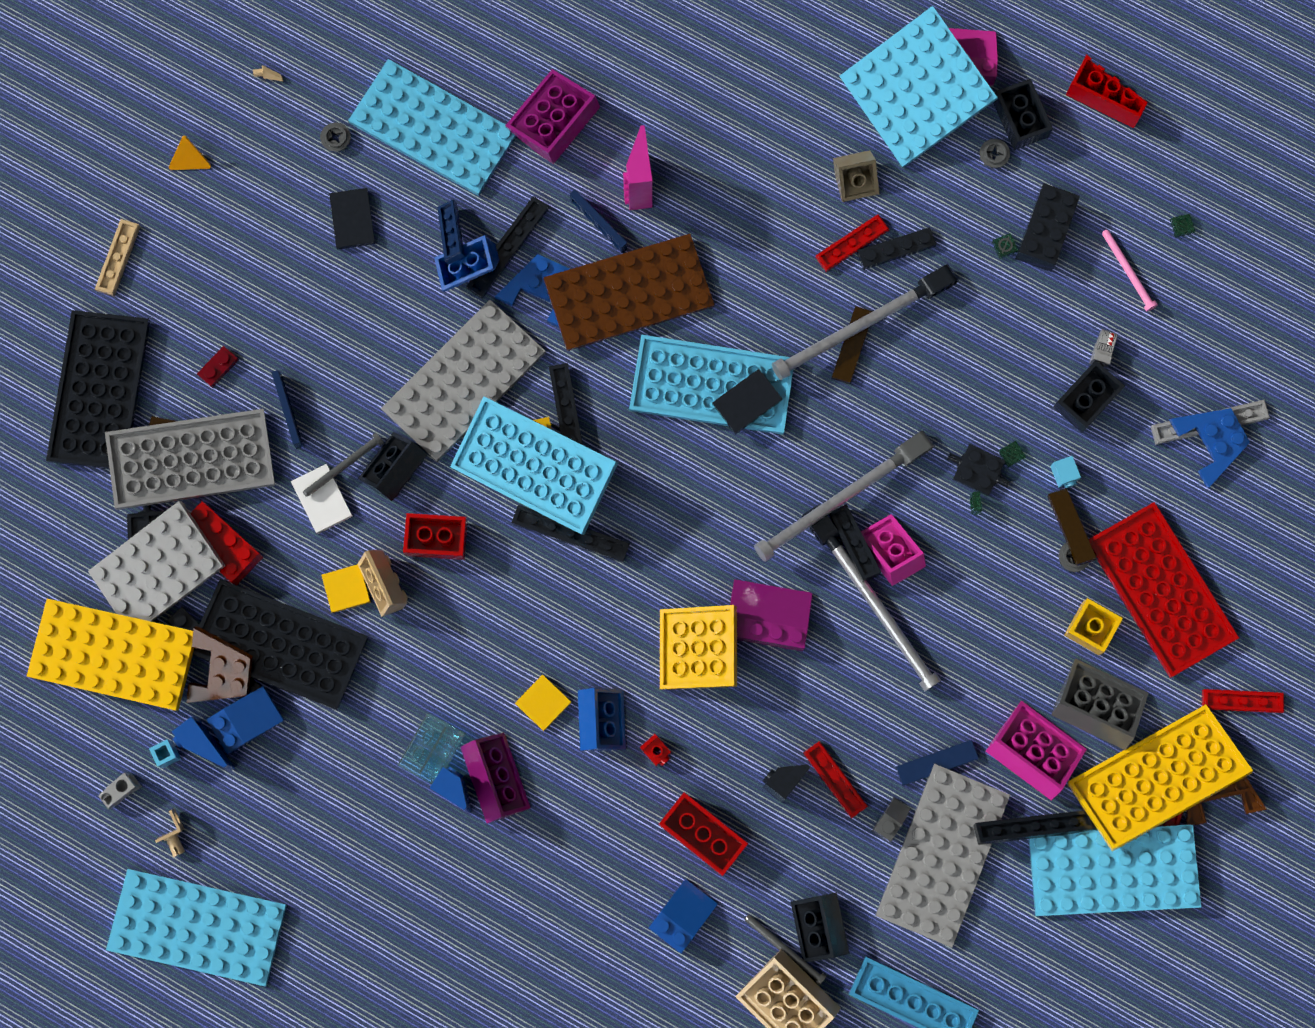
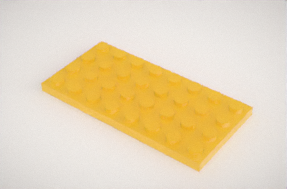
M46 599L27 677L179 711L194 647H192L193 631Z
M1204 705L1068 781V786L1113 852L1250 775L1253 770L1208 706Z

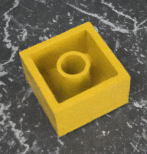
M1087 598L1080 605L1064 636L1095 654L1101 655L1105 652L1123 618Z

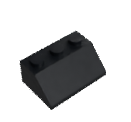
M393 432L358 479L381 496L393 501L399 495L406 482L411 479L415 470L423 463L427 454L411 440Z
M805 764L778 767L776 771L771 769L763 779L765 785L762 788L782 803L806 774L810 766Z
M836 892L791 901L801 955L805 962L850 954Z

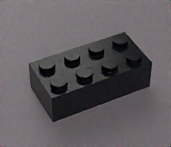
M1043 183L1015 259L1051 272L1058 260L1080 196Z

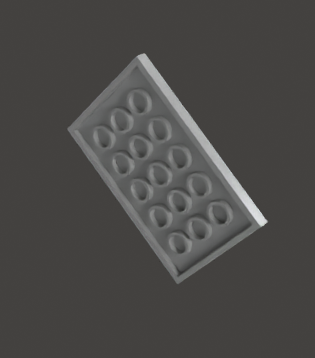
M178 501L88 572L116 614L153 622L223 569L225 564L184 503Z

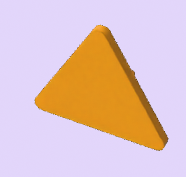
M182 136L170 162L169 169H210L211 164L187 136Z

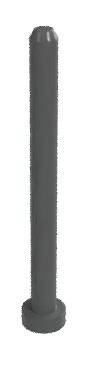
M374 433L372 435L373 439L303 491L305 497L313 494L375 446L383 445L384 442L380 436Z
M751 915L746 916L745 922L778 950L782 949L804 972L815 980L818 986L827 977L826 974L818 973Z

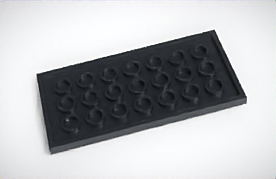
M72 310L46 456L47 462L110 469L105 432L133 428L150 326L149 318Z
M221 579L199 624V627L253 656L251 678L338 711L369 638L365 634ZM194 648L193 656L210 662L211 651Z

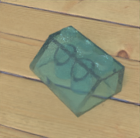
M427 713L397 766L432 785L443 767L446 769L466 733Z

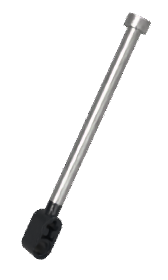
M948 264L920 279L918 287L784 361L780 358L772 363V368L776 376L783 380L790 376V371L923 296L926 295L927 299L933 298L954 286L959 280Z
M816 505L815 507L804 513L802 517H804L820 505ZM828 515L810 526L809 529L822 546L828 545L922 680L919 684L923 690L927 691L940 682L941 679L937 673L932 674L869 583L867 581L862 582L850 556L836 538L839 536V532Z

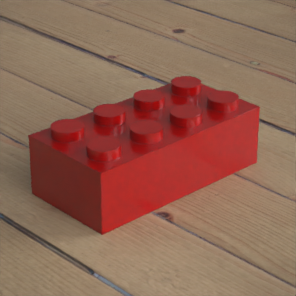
M203 501L190 513L225 564V567L219 572L232 584L238 585L263 559V556Z
M685 792L658 824L721 876L726 873L748 844Z

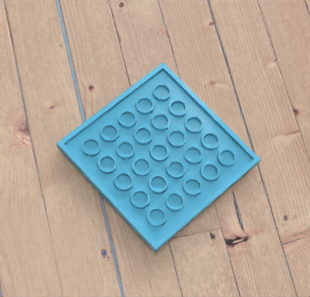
M933 6L840 75L846 87L903 168L998 99Z

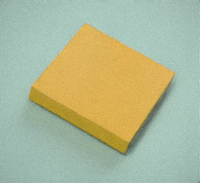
M358 564L321 575L331 613L371 602L365 579Z
M542 674L515 702V705L541 730L545 731L572 702Z

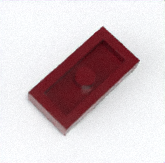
M223 346L197 375L213 388L239 359Z

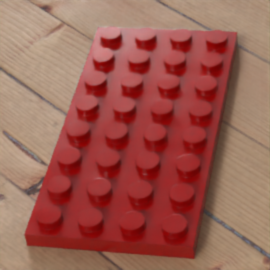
M1155 502L1088 539L1097 561L1169 678L1239 639Z

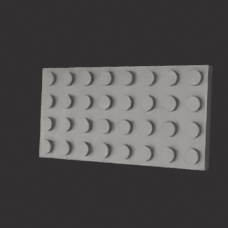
M489 300L381 410L438 462L466 434L483 396L498 402L546 351L497 305Z
M264 409L105 432L116 510L275 486Z
M934 764L875 916L952 948L991 844L978 845L973 825L978 822L1001 820L1010 794Z

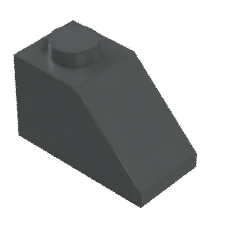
M893 797L872 829V832L885 841L891 842L911 808Z

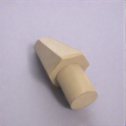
M262 66V69H253L254 77L263 76L264 79L283 81L281 74L266 66Z

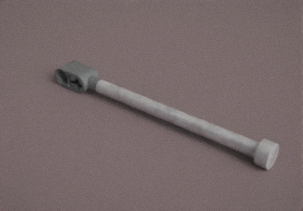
M924 430L920 431L894 450L896 454L767 542L761 540L755 544L754 548L757 554L766 562L774 556L773 551L901 464H904L905 467L933 449L935 445Z

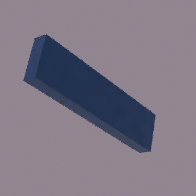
M574 189L570 193V201L621 253L625 252L628 249L627 242Z
M454 199L437 207L444 261L448 265L465 257L458 206Z
M273 371L271 373L293 445L296 449L303 447V442L283 376L280 371Z
M972 740L896 766V770L903 786L929 777L934 764L949 770L979 758Z

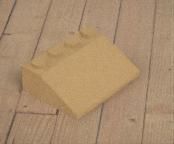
M782 949L735 996L766 1028H824L835 1018L841 1009Z

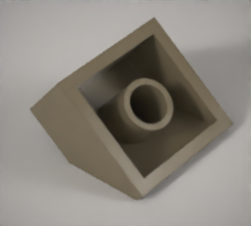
M870 150L833 158L835 177L842 202L879 194L876 159Z

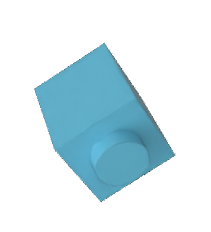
M1073 456L1058 460L1050 466L1059 488L1063 486L1065 488L1077 485L1076 482L1081 478Z
M167 739L149 748L157 767L165 768L181 760L174 742Z

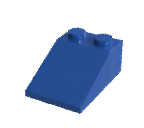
M264 686L206 719L227 754L237 751L284 721Z
M190 717L172 731L175 736L173 741L179 748L187 749L224 768L235 769L234 765L200 720Z
M685 879L649 926V929L681 954L718 904Z

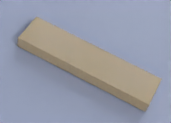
M123 219L120 220L95 287L97 292L115 297L140 229L139 224Z

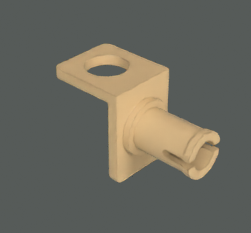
M173 808L169 813L177 829L158 837L155 841L156 843L162 840L166 841L173 854L172 856L175 857L185 852L177 836L179 832L184 830V827L175 808Z

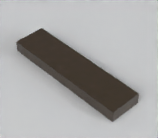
M855 306L850 324L873 311ZM868 328L843 342L831 379L850 384Z
M1067 488L1048 494V500L1076 566L1095 561L1096 556Z

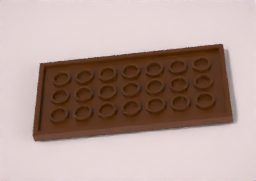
M691 234L543 277L567 351L714 307V302Z

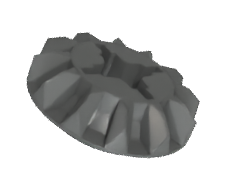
M330 123L321 131V143L328 151L337 153L340 150H344L347 145H350L351 134L344 124ZM332 132L339 136V143L335 140L331 141L333 139Z
M999 139L987 140L982 144L979 151L980 160H982L985 166L991 167V169L1001 168L1010 158L1009 147ZM994 148H996V154L999 155L996 156L995 160H993L992 155L989 154L993 152Z
M1067 543L1060 548L1058 557L1060 564L1065 570L1074 573L1082 571L1088 566L1089 563L1076 566L1075 563L1073 564L1072 558L1066 557L1071 555Z

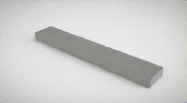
M1265 400L1230 407L1241 426L1270 418ZM1170 421L1151 426L1155 445L1199 435L1196 428L1178 437Z

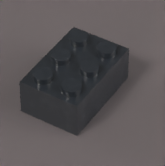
M1031 78L995 91L998 99L993 104L1014 150L1049 138L1053 127Z
M1095 360L1056 402L1053 408L1083 433L1120 393L1125 385Z

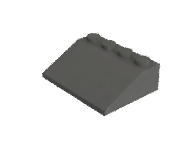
M1075 658L1051 715L1126 750L1135 738L1148 692Z

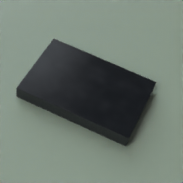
M362 188L329 193L337 250L375 244L368 189Z
M758 369L713 401L712 405L736 435L783 399L761 370Z

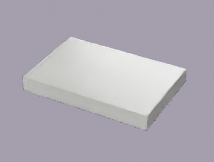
M327 464L291 481L317 534L353 517L334 478L310 496L305 497L303 494L307 487L330 471Z

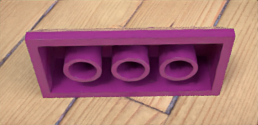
M504 732L473 740L460 747L487 824L531 809Z

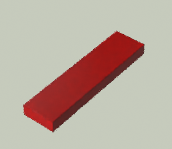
M877 214L818 253L815 258L825 272H828L858 250L887 233L889 228L879 214Z
M1203 689L1202 706L1207 705L1210 710L1284 713V693Z
M820 741L803 752L851 819L868 807Z

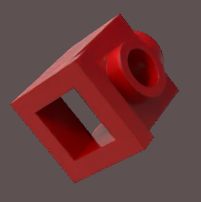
M656 734L640 747L655 766L659 764L663 766L671 759L669 757L671 751ZM660 748L661 753L655 755L653 749Z

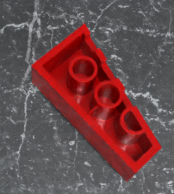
M1086 54L1066 96L1134 128L1148 102L1129 87L1125 88L1120 84L1119 79L1115 76L1111 77L1104 71L1105 68L1100 64L1097 66L1091 61L1092 58Z

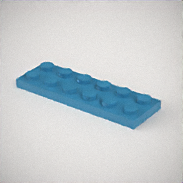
M864 957L848 994L918 1028H972L979 1010L868 957Z

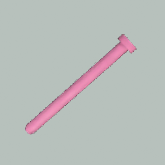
M1103 231V237L1145 303V311L1148 312L1157 307L1156 300H1151L1110 231Z

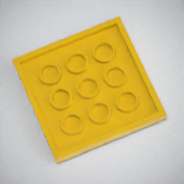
M737 606L660 609V689L737 687Z

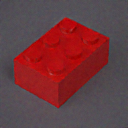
M406 513L404 555L408 557L465 560L467 518L461 516Z

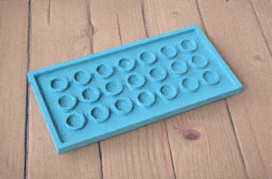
M389 59L348 120L351 125L477 196L480 195L516 138V135L506 128V124Z
M641 335L629 411L728 426L714 408L712 402L760 369L783 400L744 429L783 435L793 370L790 371V376L780 380L772 368V363L780 358L785 361L790 357Z
M483 396L450 467L584 535L618 462Z
M1193 825L1158 826L1113 852L1098 830L1029 839L1035 916L1201 907Z
M127 869L106 950L267 986L287 905Z

